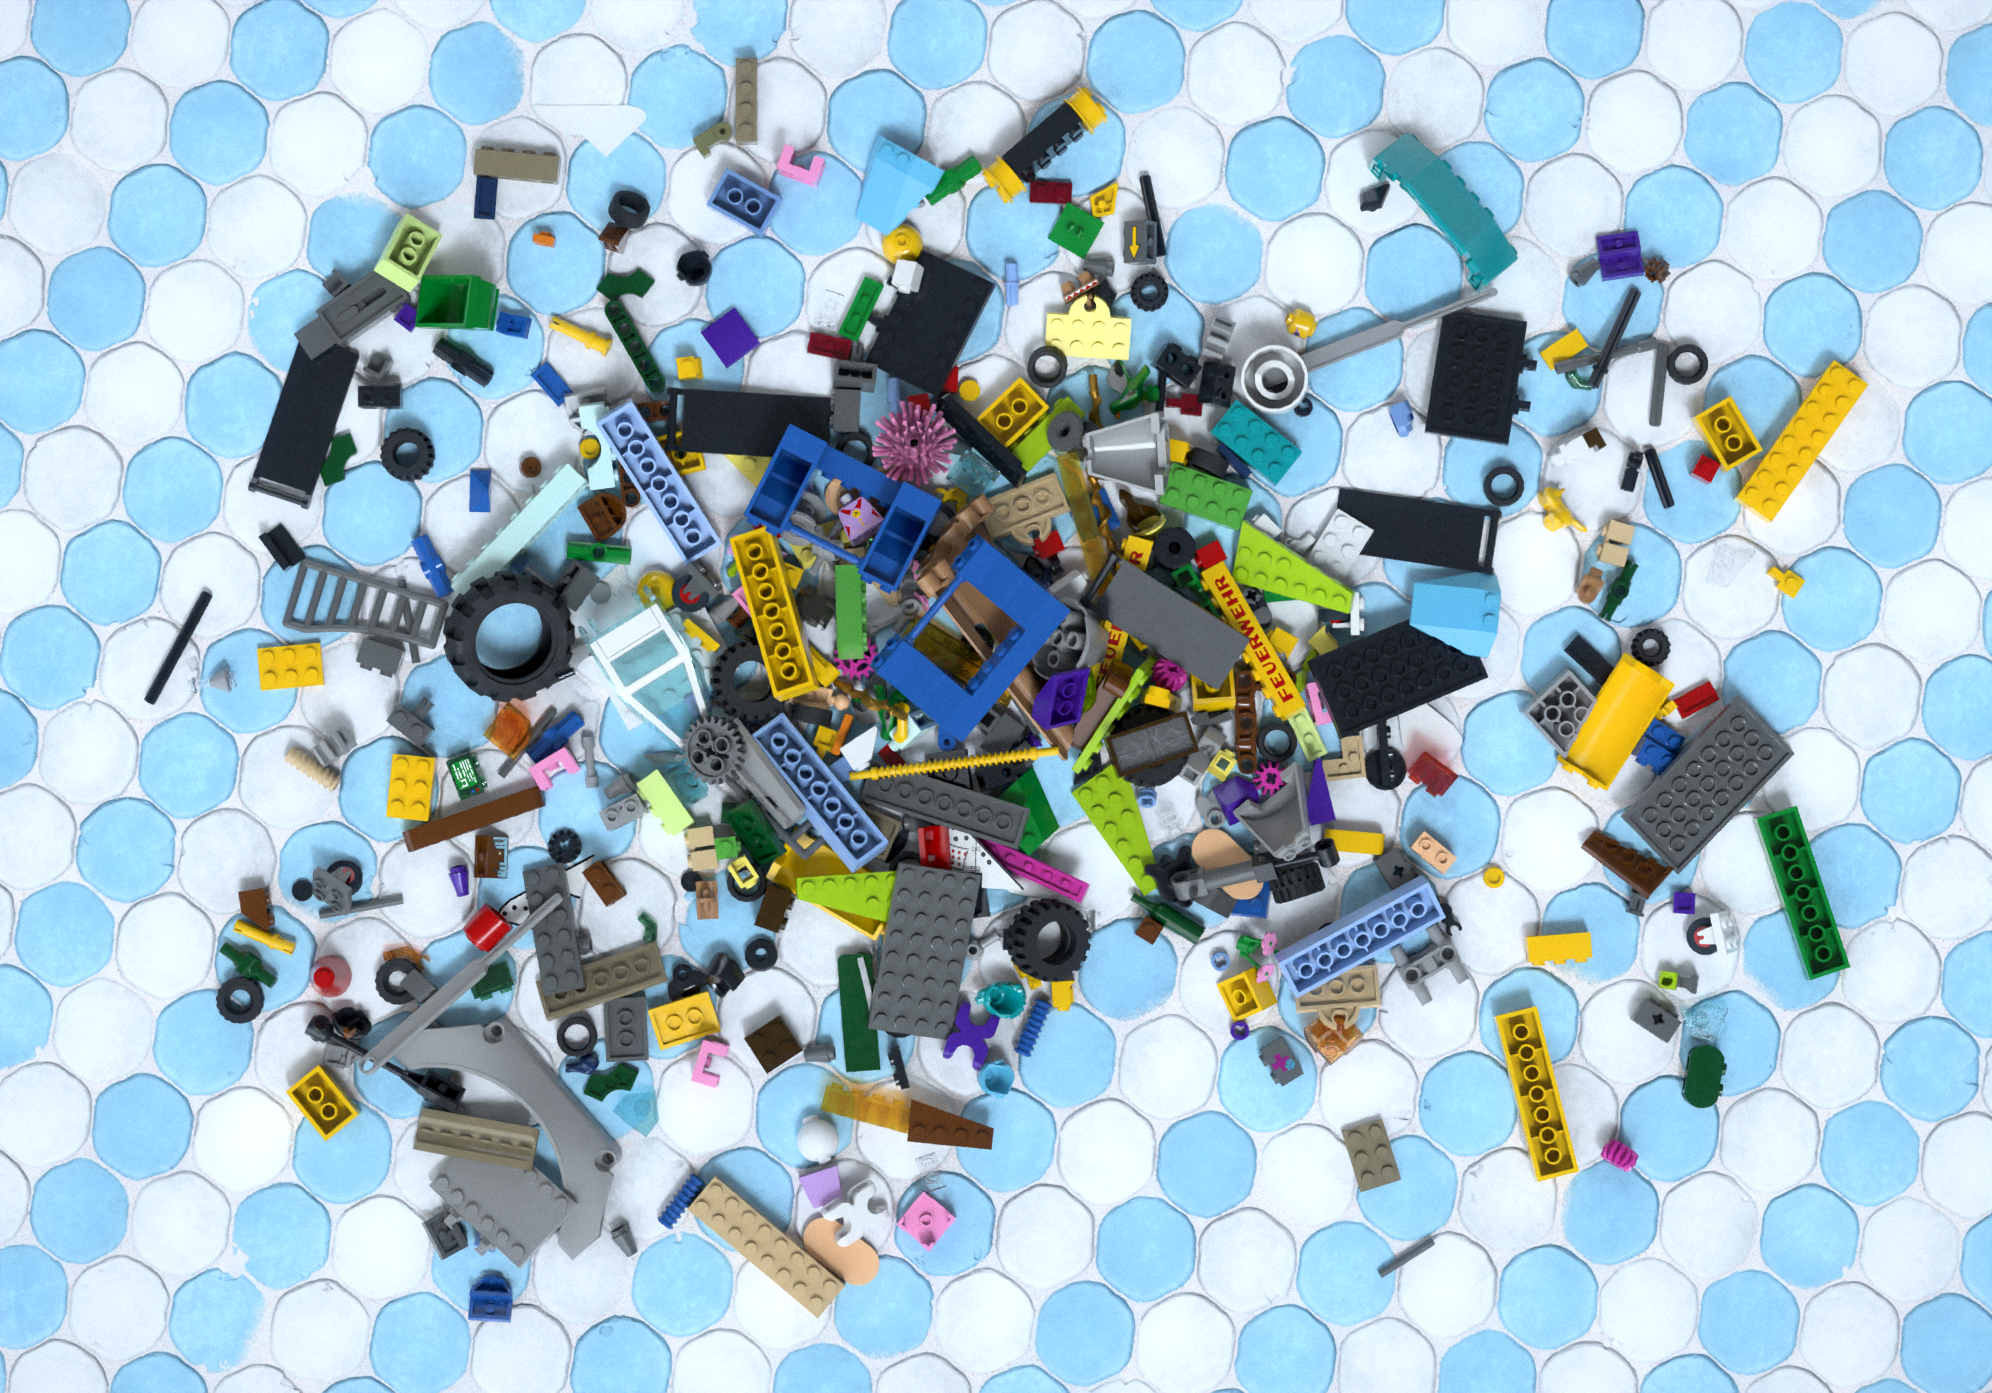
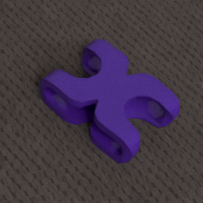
M964 1000L955 1019V1024L961 1031L953 1032L949 1035L943 1051V1058L950 1059L957 1047L961 1045L969 1046L974 1052L972 1067L974 1070L979 1071L988 1053V1046L984 1043L983 1039H989L995 1035L1000 1018L997 1015L991 1014L986 1024L982 1026L974 1025L969 1019L971 1004L969 1001Z

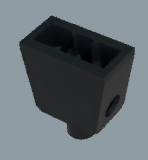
M1011 760L1010 763L1005 761L1004 764L999 763L998 765L995 764L975 772L981 792L1018 780L1017 776L1027 773L1024 761L1013 764ZM1002 770L1006 772V777L1002 775Z

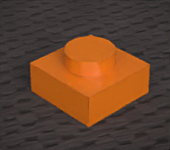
M540 231L539 234L534 233L532 242L536 245L555 249L556 239L552 237L551 233Z

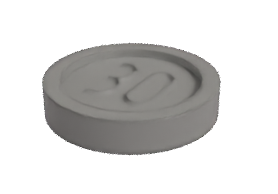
M597 583L591 590L590 597L595 603L604 604L609 601L611 590L606 584Z

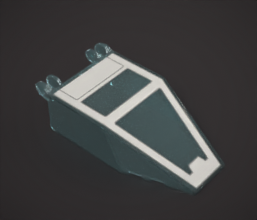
M645 585L643 589L651 600L650 603L644 605L639 594L634 592L632 595L640 607L637 611L603 632L599 630L593 619L588 620L590 627L597 634L591 639L584 627L580 625L577 628L585 645L615 693L629 711L683 755L686 753V750L681 749V746H685L686 743L682 738L689 737L685 731L691 729L690 724L697 723L696 720L702 718L704 720V717L710 716L712 718L715 715L702 665L660 598L656 597L651 589ZM706 733L705 736H706V739L708 740V739H709V735H708V733Z

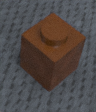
M1145 916L1134 934L1153 945L1164 927Z

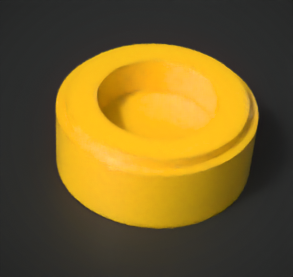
M967 380L960 385L959 394L963 400L972 402L979 397L980 387L975 381Z
M587 438L580 444V453L588 460L596 459L601 453L599 442L593 438Z
M1497 867L1488 868L1483 874V881L1490 888H1498L1504 883L1505 875Z

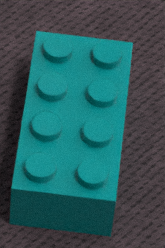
M1238 400L1233 403L1209 434L1220 444L1223 443L1235 456L1274 487L1302 454L1300 449Z

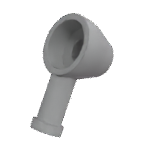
M912 596L904 597L900 603L901 615L891 628L898 634L902 632V628L908 618H915L921 612L920 602ZM908 602H912L910 606L906 605Z
M994 931L993 934L980 942L974 939L969 940L966 958L971 961L980 959L984 953V948L1001 940L997 932ZM972 946L976 947L977 953L970 954L969 948Z

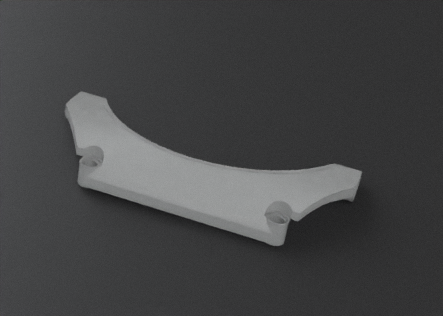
M498 1018L487 1027L483 1023L426 1027L394 1055L406 1070L421 1068L460 1070L491 1081L515 1097L534 1116L548 1137L557 1157L564 1193L578 1205L562 1223L558 1236V1245L571 1260H574L601 1236L605 1208L614 1177L610 1169L620 1162L622 1151L506 1018ZM496 1025L502 1028V1033L496 1030ZM607 1153L613 1155L614 1161L607 1158Z

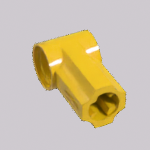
M810 646L809 651L817 679L827 688L841 673L828 660L826 661L815 648Z

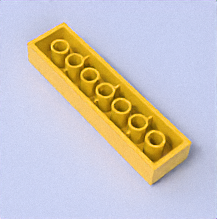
M1835 360L1830 362L1739 490L1734 500L1766 523L1772 522L1869 384Z
M762 527L729 538L772 692L774 698L781 702L820 689L777 536L766 532V527Z
M1537 1006L1493 1016L1535 1181L1540 1182L1579 1172Z

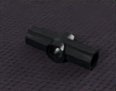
M444 338L437 342L432 351L437 357L450 364L451 368L463 376H468L484 388L490 383L495 374L492 370L476 361L477 359L463 349L460 350Z

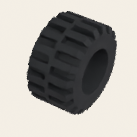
M408 427L406 429L399 428L396 432L392 431L389 433L390 436L383 440L384 445H381L380 448L382 451L380 459L387 472L394 478L404 482H414V480L423 479L424 475L427 476L430 473V468L434 466L433 461L436 456L434 455L435 449L430 439L419 430ZM405 443L415 444L420 451L418 461L410 467H403L396 460L398 448Z
M1315 862L1278 873V879L1268 881L1274 901L1277 904L1293 901L1323 891L1326 888L1319 864Z

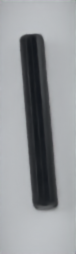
M1143 175L1139 180L1146 214L1149 221L1157 222V257H1163L1167 252L1151 176Z

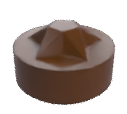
M535 457L524 458L519 465L520 473L526 478L538 476L541 472L540 461Z

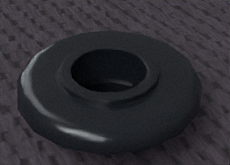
M758 938L747 945L745 960L751 969L764 972L776 964L778 951L770 940ZM759 948L766 950L768 953L767 959L763 962L758 961L755 957V953Z

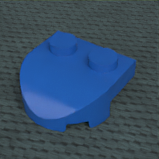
M482 1277L470 1290L468 1320L511 1323L513 1307L511 1288L501 1277Z

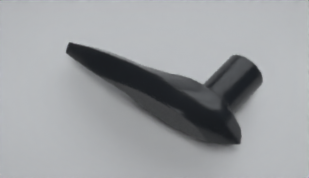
M907 830L901 831L896 836L885 863H889L903 850L909 837Z

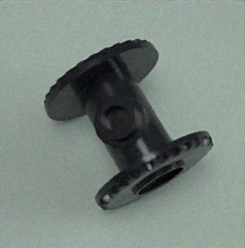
M1180 527L1164 529L1154 541V559L1160 567L1169 571H1176L1186 566L1193 559L1196 550L1192 535ZM1176 544L1179 547V553H1171L1168 548L1169 545Z

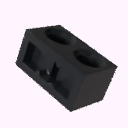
M1175 343L1164 344L1150 364V366L1182 389L1189 388L1202 369V366L1198 364L1199 361L1195 357L1184 354L1182 348ZM1166 353H1170L1173 357L1171 364L1165 359ZM1183 365H1186L1190 370L1188 376L1182 372Z
M358 386V407L360 409H403V388L401 386Z

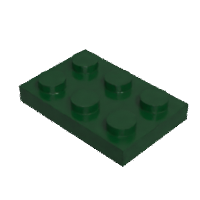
M753 799L729 808L723 813L757 865L780 857L787 852L782 841L778 838Z

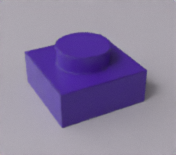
M406 303L394 318V321L412 333L416 328L417 311Z
M1673 892L1672 913L1695 914L1696 893Z

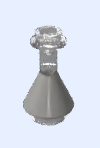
M224 668L210 679L197 681L195 677H192L191 680H188L189 691L197 694L198 689L212 687L230 693L233 688L237 687L236 673L228 668Z

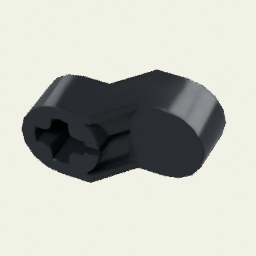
M1255 587L1246 588L1242 593L1261 628H1269L1273 620L1272 613L1263 595Z

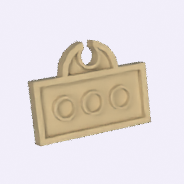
M1055 472L1023 484L1018 489L1013 488L988 498L996 509L987 515L988 518L984 520V524L992 541L1012 534L1014 539L1020 544L1034 546V541L1029 537V533L1032 530H1038L1040 532L1039 538L1043 543L1051 533V519L1070 512Z
M1377 964L1355 966L1298 998L1295 997L1296 1013L1318 1012L1322 1023L1333 1030L1337 1028L1334 1016L1341 1014L1346 1019L1343 1024L1344 1030L1355 1024L1359 1017L1360 1009L1381 1007Z

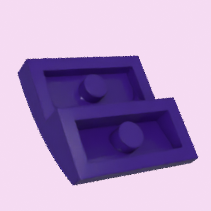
M1638 231L1596 237L1602 282L1644 276Z
M735 308L701 331L705 340L726 368H729L761 345Z

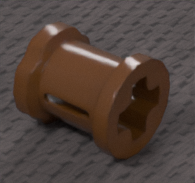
M741 605L738 606L739 609L734 615L726 620L735 629L742 628L751 618Z

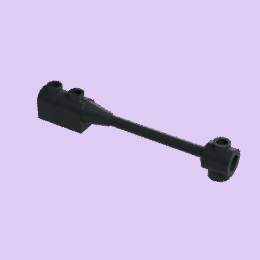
M314 1015L305 1030V1034L314 1041L325 1043L331 1040L361 1057L369 1052L334 1033V1025L324 1015ZM389 1061L382 1066L387 1071L399 1076L417 1094L421 1095L424 1100L434 1102L441 1106L444 1111L455 1113L464 1097L465 1088L431 1070H428L426 1075L404 1070Z

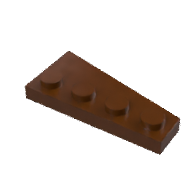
M1594 831L1581 846V849L1647 899L1674 869L1668 865L1664 867L1656 863L1657 860L1651 857L1646 858L1639 855L1637 850L1627 849L1619 845L1618 841L1597 831Z
M911 1099L907 1142L992 1150L994 1128Z

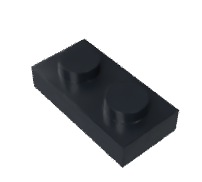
M899 1046L891 1048V1053H888L890 1065H895L897 1073L893 1074L895 1084L900 1086L901 1090L910 1088Z

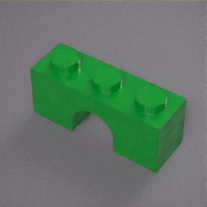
M1190 563L1171 573V577L1177 586H1184L1190 589L1197 597L1200 607L1221 619L1211 600H1209Z

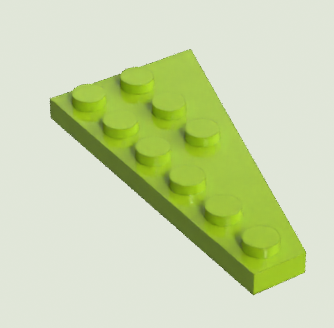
M1246 519L1242 521L1232 575L1235 582L1347 614L1351 613L1355 595L1353 590L1335 578H1330L1320 568L1312 566L1306 562L1305 558L1281 542H1276L1267 536V533L1252 526V523Z
M1151 655L1138 667L1131 678L1124 696L1116 700L1072 767V770L1077 774L1083 769L1087 770L1093 762L1090 758L1094 753H1099L1104 745L1103 739L1111 735L1115 728V722L1128 712L1131 707L1130 704L1142 691L1140 686H1143L1153 674L1152 668L1159 660L1158 658Z
M1111 764L1103 772L1091 778L1071 794L1140 891L1146 896L1156 888V884L1152 877L1144 873L1143 868L1148 863H1156L1130 782L1123 780V778L1117 779Z
M896 871L795 878L797 899L887 922Z

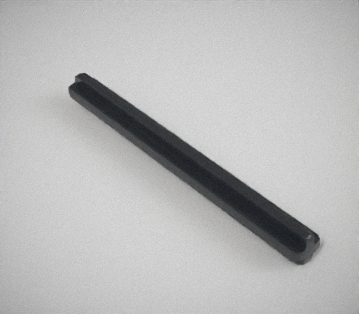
M206 591L201 592L144 698L145 702L151 705L156 703L213 597L212 594Z

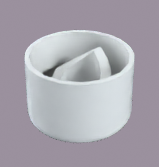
M1279 345L1265 346L1255 351L1246 360L1241 373L1242 389L1246 399L1257 410L1271 415L1284 414L1296 408L1304 399L1308 389L1307 369L1301 357L1293 350ZM1270 369H1280L1287 375L1288 385L1284 391L1271 393L1263 387L1262 378Z

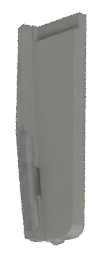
M735 718L732 721V729L739 728L736 734L737 736L743 735L740 743H746V745L741 747V749L747 752V754L741 755L745 763L739 764L742 770L736 771V773L753 795L785 829L791 827L797 821L800 822L805 813L804 805L739 718ZM724 740V746L727 748V742Z

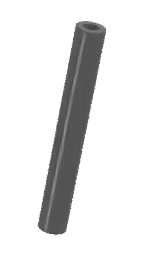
M1429 1238L1377 1272L1383 1278L1436 1244L1432 1238Z

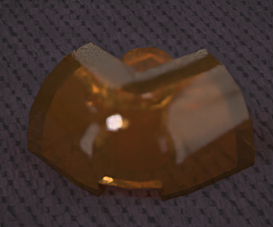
M507 702L483 736L515 761L529 744L533 729L530 720L510 702Z
M1337 1014L1334 1016V1021L1337 1023L1336 1030L1325 1026L1319 1017L1304 1028V1036L1315 1053L1319 1052L1330 1066L1342 1056H1347L1359 1044L1364 1035L1355 1024L1344 1030L1343 1024L1346 1019L1343 1015Z

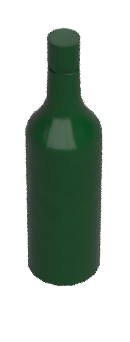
M1136 893L1130 899L1146 909L1156 923L1195 945L1206 928L1166 903H1153Z

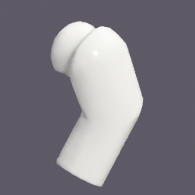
M1308 534L1301 541L1288 538L1285 540L1284 545L1294 552L1302 554L1316 540Z

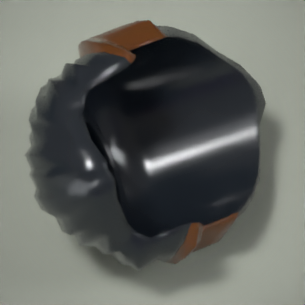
M344 1007L331 1014L337 1033L345 1039L359 1040L371 1031V1021L362 1009L356 1011L353 1007Z

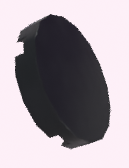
M1378 750L1372 753L1366 760V779L1376 789L1383 791L1392 790L1401 785L1405 779L1407 772L1405 761L1395 750H1392L1393 759H1389L1390 768H1394V780H1391V785L1381 786Z

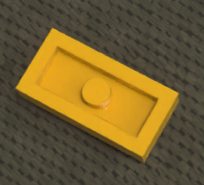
M687 618L682 624L686 627L684 632L692 639L697 636L702 641L700 645L708 652L713 650L716 653L721 647L690 619Z

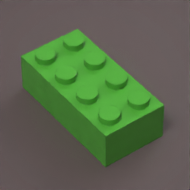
M1173 463L1168 475L1167 489L1165 494L1161 495L1159 505L1238 532L1253 490Z
M835 565L837 650L839 660L864 659V651H868L866 582L860 579L861 575L857 573L859 570L856 568L857 565Z

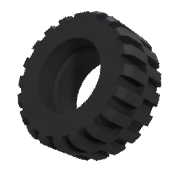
M758 640L744 641L728 647L722 655L718 656L716 664L711 670V673H713L712 678H710V685L713 686L711 693L713 697H716V704L719 708L722 707L727 715H732L735 718L738 717L740 721L745 720L747 722L764 720L781 711L785 707V702L789 701V699L780 702L774 698L771 685L768 693L756 701L743 699L734 688V672L742 663L755 661L765 667Z
M1155 706L1133 709L1114 725L1115 728L1111 735L1171 716L1172 714L1166 709H1160ZM1188 756L1123 777V780L1134 784V786L1146 788L1164 785L1181 773V770L1188 761Z
M1041 898L1040 901H1031L1030 906L1024 905L1020 908L1021 913L1014 915L1013 919L1015 921L1008 928L1010 936H1007L1006 942L1010 944L1007 950L1008 954L1013 956L1011 961L1014 965L1018 966L1021 972L1044 982H1059L1063 980V977L1068 979L1073 975V971H1078L1081 968V962H1085L1088 957L1085 954L1087 950H1090L1091 944L1088 943V939H1091V932L1087 931V928H1089L1087 920L1083 919V914L1075 910V907L1055 899ZM1056 921L1061 930L1060 944L1051 956L1041 959L1036 948L1037 937L1047 924Z

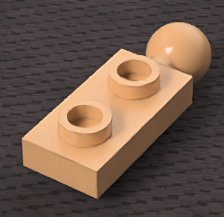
M823 687L790 698L788 701L829 710L830 704H832L840 711L846 710L850 705V699L847 695L838 694L832 696L833 689Z

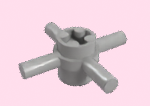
M840 521L835 522L828 536L825 535L821 526L814 528L815 534L818 537L844 549V543L836 540L843 527ZM812 544V554L816 556V559L809 573L817 575L824 561H827L831 570H835L836 561H839L841 557Z

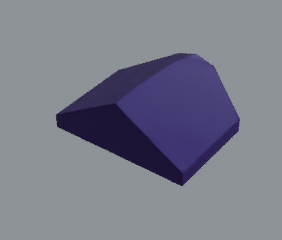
M1235 776L1212 788L1229 826L1240 822L1233 814V811L1249 799L1258 803L1259 794L1255 785L1239 776Z

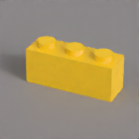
M1590 932L1525 937L1527 962H1532V966H1543L1545 961H1553L1554 965L1566 964L1567 959H1574L1575 963L1587 962V958H1593Z

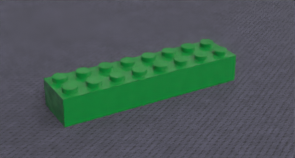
M1791 806L1753 819L1806 980H1813L1849 968L1850 964L1797 806Z

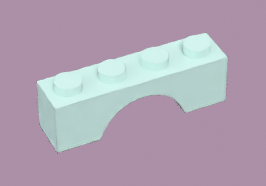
M604 401L579 404L581 428L593 432L601 444L599 458L587 468L590 490L612 488L616 486L615 481H619L618 468L614 469L613 467L616 455L595 424V420L610 412L609 406L605 407Z

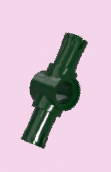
M1626 561L1620 575L1615 578L1613 584L1608 588V594L1605 598L1606 602L1598 615L1602 619L1605 617V621H1611L1617 607L1621 606L1624 598L1629 594V588L1632 584L1631 580L1639 567L1635 563L1632 565V561ZM1616 585L1621 586L1624 590L1621 597L1616 596L1613 592Z
M227 942L221 947L219 952L234 963L233 965L236 966L235 970L246 978L257 979L269 988H272L278 981L277 977L264 969V965L261 964L262 961L248 951L246 953L244 951L240 952Z

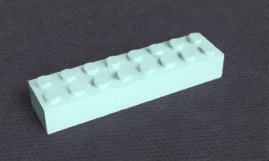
M568 463L565 466L562 464L554 472L556 476L551 481L546 480L539 488L541 492L536 497L532 495L525 502L526 507L523 511L520 512L518 510L510 518L512 522L507 527L502 526L495 534L497 538L493 542L488 541L481 548V555L478 558L474 556L466 564L468 568L463 573L459 572L451 580L453 582L451 587L458 594L464 595L471 589L470 583L484 576L487 579L493 577L495 572L507 571L511 563L518 556L523 555L585 490L589 483Z

